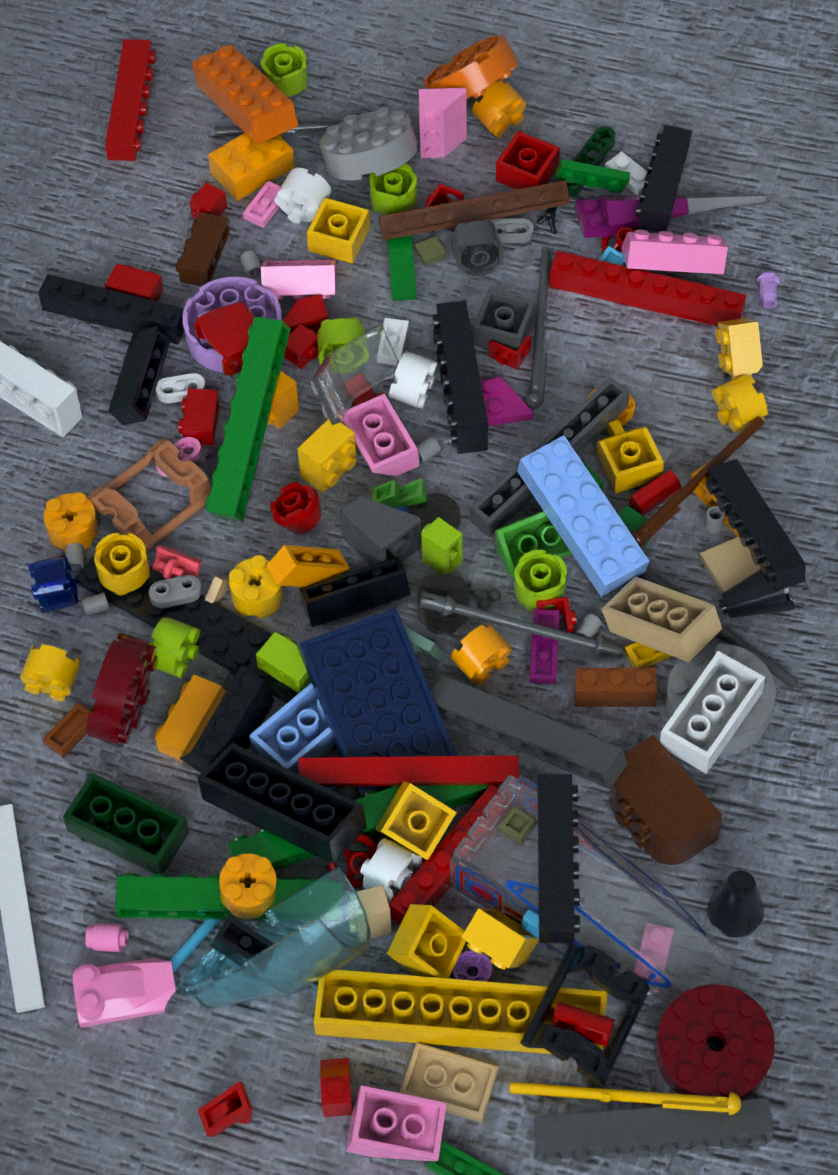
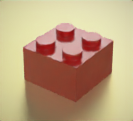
M517 131L496 161V182L515 190L548 184L559 165L560 147Z

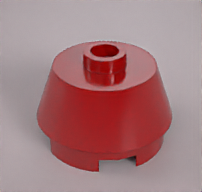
M299 482L288 484L279 490L281 495L275 502L271 501L270 509L273 513L274 521L292 533H305L314 528L320 521L321 507L319 495L310 485L302 486Z

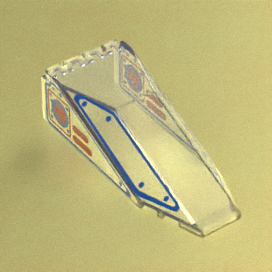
M508 775L497 790L499 795L495 794L482 811L485 817L479 816L467 833L469 838L464 837L453 852L454 856L450 859V889L482 908L494 907L521 924L523 916L528 909L539 915L538 786L521 775L518 779ZM513 806L537 820V825L522 845H519L498 831V825ZM578 818V827H573V836H579V853H573V861L579 862V880H574V889L580 890L579 906H574V915H580V933H574V943L543 944L563 956L569 944H574L578 947L589 945L600 949L616 960L615 966L619 973L623 974L630 970L645 980L650 987L647 995H651L653 992L674 997L673 1001L679 995L694 987L708 984L721 985L734 965L735 960L675 895Z

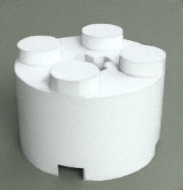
M305 168L291 170L274 199L275 203L288 215V219L296 224L301 223V221L312 222L324 197L329 199L331 193L329 184L322 176L317 173L314 176L308 174V169Z
M405 351L394 375L396 377L394 383L391 384L389 398L423 409L428 396L426 393L428 389H432L436 378L434 374L438 362Z
M383 838L379 842L372 859H367L361 867L360 873L364 875V889L383 885L387 901L390 903L415 874V871L422 866L421 856L392 840L389 841Z

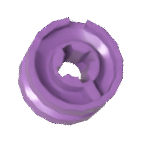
M472 950L465 951L459 955L453 968V979L492 982V963L484 953L478 954ZM477 970L476 976L468 975V973Z

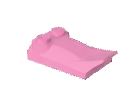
M150 958L99 967L84 964L75 971H72L75 1003L81 1028L164 1013L168 1000L176 992L172 962L169 960Z

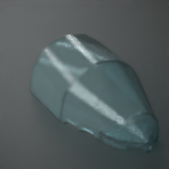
M339 867L335 868L264 912L267 918L256 926L252 927L250 923L247 925L275 944L252 958L245 960L243 963L244 967L239 966L214 949L193 966L194 970L186 976L184 984L181 981L176 983V988L184 997L207 1008H217L295 994L361 955L370 946L371 931L367 914L358 894Z

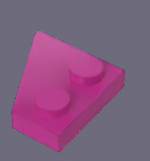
M501 377L480 380L488 426L533 420L532 410Z

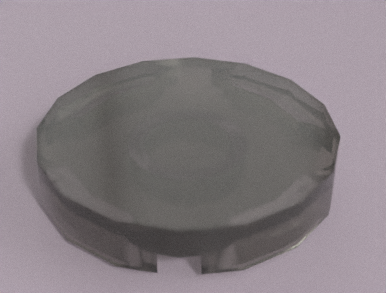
M440 493L427 494L426 502L413 505L410 510V514L421 519V532L428 523L432 524L438 517L456 530H458L461 523L460 508L456 501Z

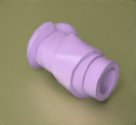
M766 271L757 278V281L760 282L759 300L764 308H773L778 304L776 287L780 284V276L773 271Z

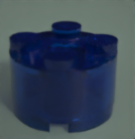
M66 555L28 564L31 578L35 579V584L31 585L34 599L39 600L42 613L77 605L79 602L75 579H72L70 573L72 568Z

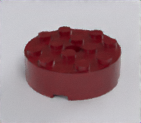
M119 633L117 636L119 641L113 640L95 684L92 698L96 699L88 713L87 734L89 737L122 746L128 743L132 728L138 729L142 714L139 711L141 705L146 706L150 697V690H148L150 674L156 668L158 657L155 656L157 647L154 646L153 642Z
M719 984L701 985L679 995L666 1009L655 1040V1056L658 1068L666 1083L677 1094L729 1097L730 1092H734L741 1100L749 1097L760 1086L771 1066L775 1051L773 1028L762 1007L746 993L736 988ZM707 1042H717L721 1045V1051L711 1050L707 1046Z

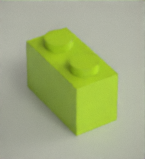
M438 517L432 524L428 523L421 532L422 562L447 578L463 561L462 533Z
M274 632L256 654L258 668L300 693L309 685L311 680L297 645L289 636H282Z

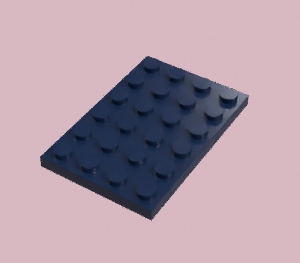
M397 608L371 616L297 645L342 757L457 756ZM354 786L358 797L369 791L385 787Z

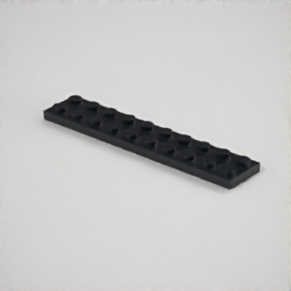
M94 556L75 577L76 584L95 595L104 592L108 602L153 628L156 627L163 617H168L200 629L199 638L195 645L199 646V654L229 671L244 665L264 679L271 694L283 702L288 703L299 694L258 668L256 654L272 636L271 633L215 602L212 604L206 601L203 595L191 603L167 608L155 607L150 601L149 588L153 583L165 580L164 574L152 570L151 566H149L150 576L145 583L138 589L122 596L108 590L101 584ZM161 590L158 593H164L166 590Z

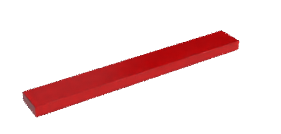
M518 755L298 758V774L324 787L401 786L403 781L414 786L517 785V780L520 781Z

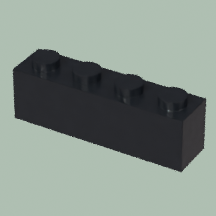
M157 327L134 331L108 410L122 425L147 420L170 345V340Z
M399 557L299 588L305 614L311 627L324 625L328 622L411 595L406 571Z

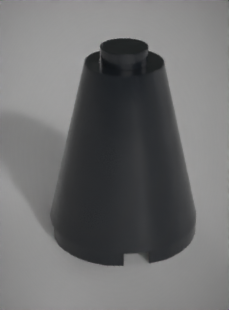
M759 569L723 592V599L718 600L723 615L729 614L730 618L786 612L795 609L793 600H790L789 587L775 591L772 584L765 581L762 569Z
M746 871L733 872L712 894L708 903V917L714 927L716 926L726 936L734 938L748 936L763 921L764 905L754 877Z

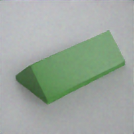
M544 511L495 530V550L511 578H514L515 567L519 559L530 551L545 550L546 553L553 556L556 554L560 558L572 554Z

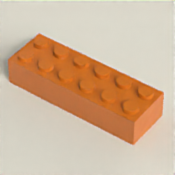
M232 44L222 46L219 50L208 55H202L197 60L191 62L197 86L257 145L298 126L293 102Z

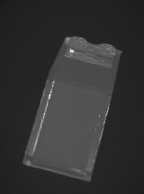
M382 323L328 354L312 378L311 386L315 395H319L322 402V412L326 418H329L332 425L342 422L356 397L384 380L395 377L394 374L399 361Z

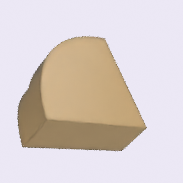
M215 576L205 600L212 604L218 602L230 587L229 578Z

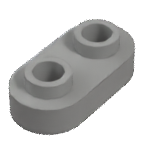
M497 218L490 220L497 229L501 243H526L533 238L534 226L528 219Z
M192 575L160 580L153 583L149 588L150 601L158 608L194 602L202 593L199 579ZM185 585H192L189 588H184ZM161 590H166L164 593H158Z

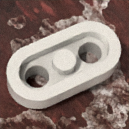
M196 373L163 378L158 381L156 387L157 398L163 403L181 402L183 398H187L188 388L206 389L205 380Z

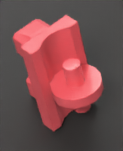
M159 545L156 550V559L152 570L164 574L165 579L192 575L198 578L202 560L184 555L173 548Z

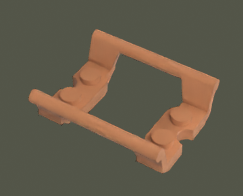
M162 438L148 449V453L105 487L100 486L86 498L92 502L94 508L103 516L107 514L113 515V526L123 535L130 533L139 537L143 541L147 552L206 505L207 496L211 494L212 489L203 471L191 460H179L181 456L180 450L169 440ZM155 461L157 467L179 486H186L189 489L190 505L151 535L140 520L136 508L116 490Z

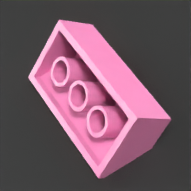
M636 230L635 232H627L621 250L626 266L629 269L724 274L728 246L725 238L716 234H709L705 237L694 233L674 235L668 231H661L657 234L649 233L646 230Z

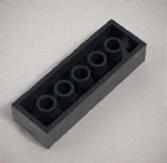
M466 300L436 304L437 314H432L434 344H437V362L441 367L439 369L441 384L444 385V403L447 404L448 408L446 409L447 421L451 425V444H456L458 454L487 451L488 419Z
M231 743L197 777L202 800L332 864L343 855L367 828L362 804L234 743Z

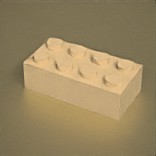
M636 576L602 608L611 633L686 662H690L722 630L715 605Z

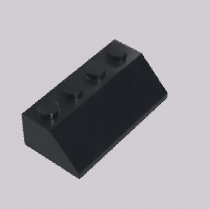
M244 665L232 670L179 759L202 773L231 743L247 750L251 743L249 735L261 726L275 702L264 679Z

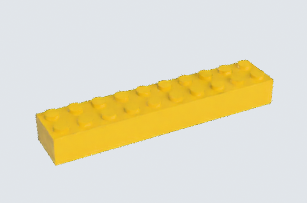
M320 968L314 1014L315 1035L551 1054L544 1048H527L520 1043L548 987ZM560 988L543 1023L552 1025L553 1014L559 1001L606 1016L607 992ZM593 1043L603 1051L604 1046Z

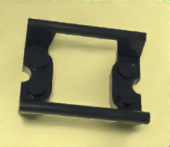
M569 944L520 1043L527 1048H544L562 1061L568 1060L569 1057L573 1058L577 1063L576 1071L593 1081L590 1088H603L642 1008L650 987L645 980L630 970L623 974L619 973L615 966L616 960L600 949L589 945L578 947L574 944ZM583 969L588 972L590 980L617 1000L631 1002L606 1056L598 1046L571 1029L563 1030L551 1024L543 1023L568 973Z

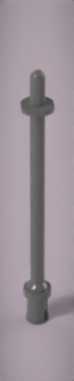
M423 591L420 598V608L441 612L442 616L447 617L448 614L456 613L592 649L593 657L596 658L600 652L614 656L624 655L623 647L603 642L602 634H598L596 639H591L459 604L450 595L443 597Z

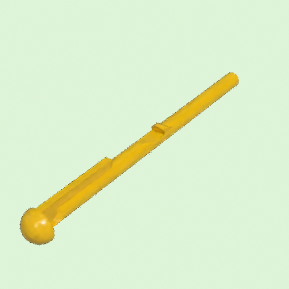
M520 1082L510 1083L511 1094L594 1099L609 1103L610 1101L662 1104V1108L727 1112L729 1115L736 1114L741 1108V1099L734 1092H730L729 1097Z

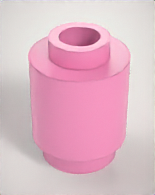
M95 923L94 926H88L86 929V947L93 948V951L122 952L123 946L128 945L129 932L127 929H124L123 924Z

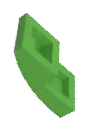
M423 478L400 486L396 479L373 487L372 500L393 508L417 505L427 501V483Z

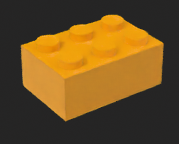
M243 133L208 154L210 173L236 201L263 187L267 181L271 182L295 168L293 149L280 135L257 145L246 133Z

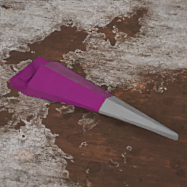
M599 195V199L575 200L574 208L584 238L609 237L615 235L623 227L637 228L639 217H635L640 195ZM676 195L670 218L731 206L762 203L767 200V196Z

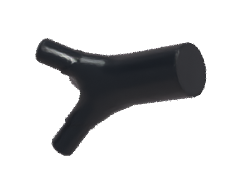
M558 206L547 208L543 217L537 221V224L540 225L548 220L553 234L557 233L555 214Z

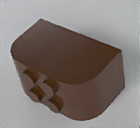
M654 735L625 753L628 765L610 789L609 800L618 824L630 831L633 841L639 848H644L653 859L660 863L677 865L686 862L718 840L723 815Z

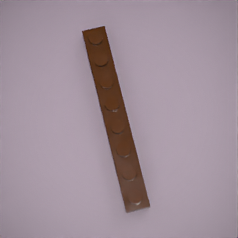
M564 180L379 216L378 218L383 240H389L455 227L459 223L491 220L570 204L567 182Z

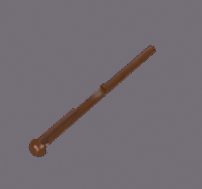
M761 417L754 419L637 531H629L640 547L681 509L678 505L697 488L704 477L708 479V468L723 464L764 425V420Z

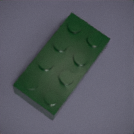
M94 773L90 774L63 815L68 832L154 874H164L189 834L188 823L185 817Z

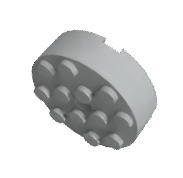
M382 107L374 112L358 116L355 114L346 116L343 122L328 127L319 142L328 174L339 180H361L364 174L375 172V175L379 176L392 171L409 161L417 152L416 145H418L409 115L404 113L403 110H389L388 107Z
M707 644L690 662L679 659L674 665L667 684L665 701L668 720L672 717L717 651L727 655L765 677L763 693L721 753L736 752L754 744L762 737L763 732L768 727L776 698L774 679L763 661L752 652L731 644Z

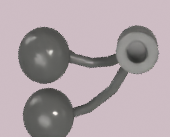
M465 581L460 590L462 596L474 595L478 599V608L482 610L490 607V601L496 602L501 597V593L497 589L490 591L479 588L473 589V583L470 581ZM474 591L487 592L488 598H480Z

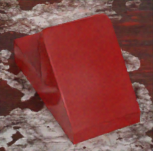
M237 1082L198 1109L207 1136L215 1137L234 1123L249 1124L251 1122L252 1106L243 1082Z

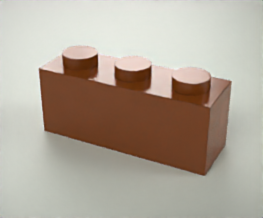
M575 668V707H655L657 697L656 668Z

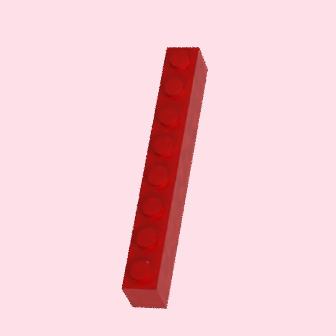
M562 251L556 252L550 268V287L717 327L718 322L742 319L745 311L746 294L639 269H629L626 266Z

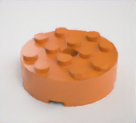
M504 34L499 36L493 35L452 56L453 61L439 65L426 76L423 84L426 89L466 88V99L471 96L475 99L486 92L485 88L498 79L501 81L512 74L511 70L518 66V58Z

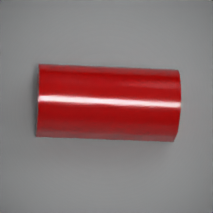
M668 470L632 494L628 507L641 515H645L675 495L681 489V483L673 471Z
M559 1001L553 1014L552 1026L563 1030L571 1029L590 1042L608 1046L615 1019Z

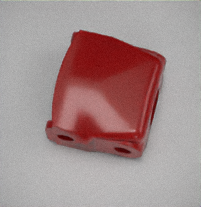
M243 302L213 309L198 317V320L194 323L197 338L206 339L224 357L222 359V369L224 374L230 377L239 373L242 369V354L244 349L247 348L249 341L248 330L250 325L253 324L255 317Z

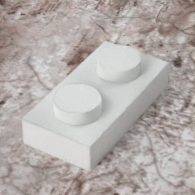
M621 151L605 163V167L630 172V181L626 187L634 194L641 195L647 171Z
M384 319L376 363L398 366L404 353L409 321Z

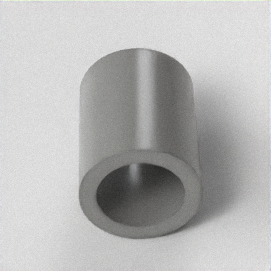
M252 250L244 252L240 260L248 277L255 278L260 276L262 265L256 252Z
M433 437L427 438L416 446L419 463L423 464L441 450L440 445Z
M718 506L710 507L706 514L705 529L712 534H717L723 529L725 512H721Z
M79 543L69 544L66 546V569L70 572H80L85 566L84 546Z
M104 592L81 599L86 616L109 610Z
M586 614L575 634L593 639L601 627L602 621L593 614Z

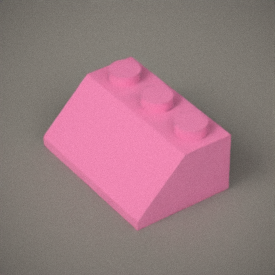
M466 88L419 89L421 158H444L467 139Z
M336 259L264 261L261 266L262 287L266 290L269 288L278 300L282 299V296L292 295V299H303L307 295L320 294L323 299H329L331 295L336 293Z
M385 394L339 413L344 425L355 432V444L372 473L398 476L419 467L418 449Z

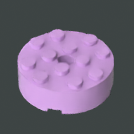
M225 277L208 282L199 288L200 291L192 299H188L183 311V327L189 352L198 363L220 373H224L222 369V359L224 357L206 339H199L195 335L194 323L198 320V317L213 309L243 302L255 317L282 320L280 304L274 293L269 288L266 290L258 285L257 281L244 277Z

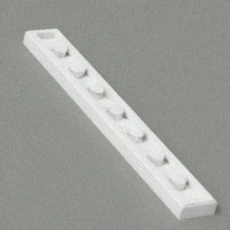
M12 804L0 806V910L15 1008L17 1013L44 1008L45 1001L14 808Z

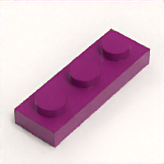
M533 609V623L559 630L560 610ZM532 634L529 683L556 684L558 640Z

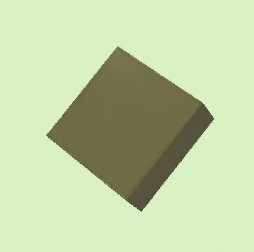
M436 236L414 244V250L425 266L447 258V252Z
M513 806L498 825V831L519 845H522L537 825V820Z

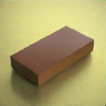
M78 702L42 739L43 744L64 758L87 734V720L90 710Z

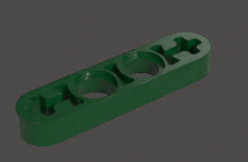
M606 126L598 128L573 161L599 166L615 144L614 130ZM590 151H596L599 153V155L596 157H591L587 155V153ZM578 183L570 185L568 187L569 197L577 196L585 185Z

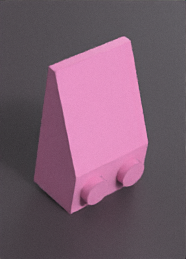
M361 1085L354 1099L346 1152L374 1158L438 1161L447 1103Z

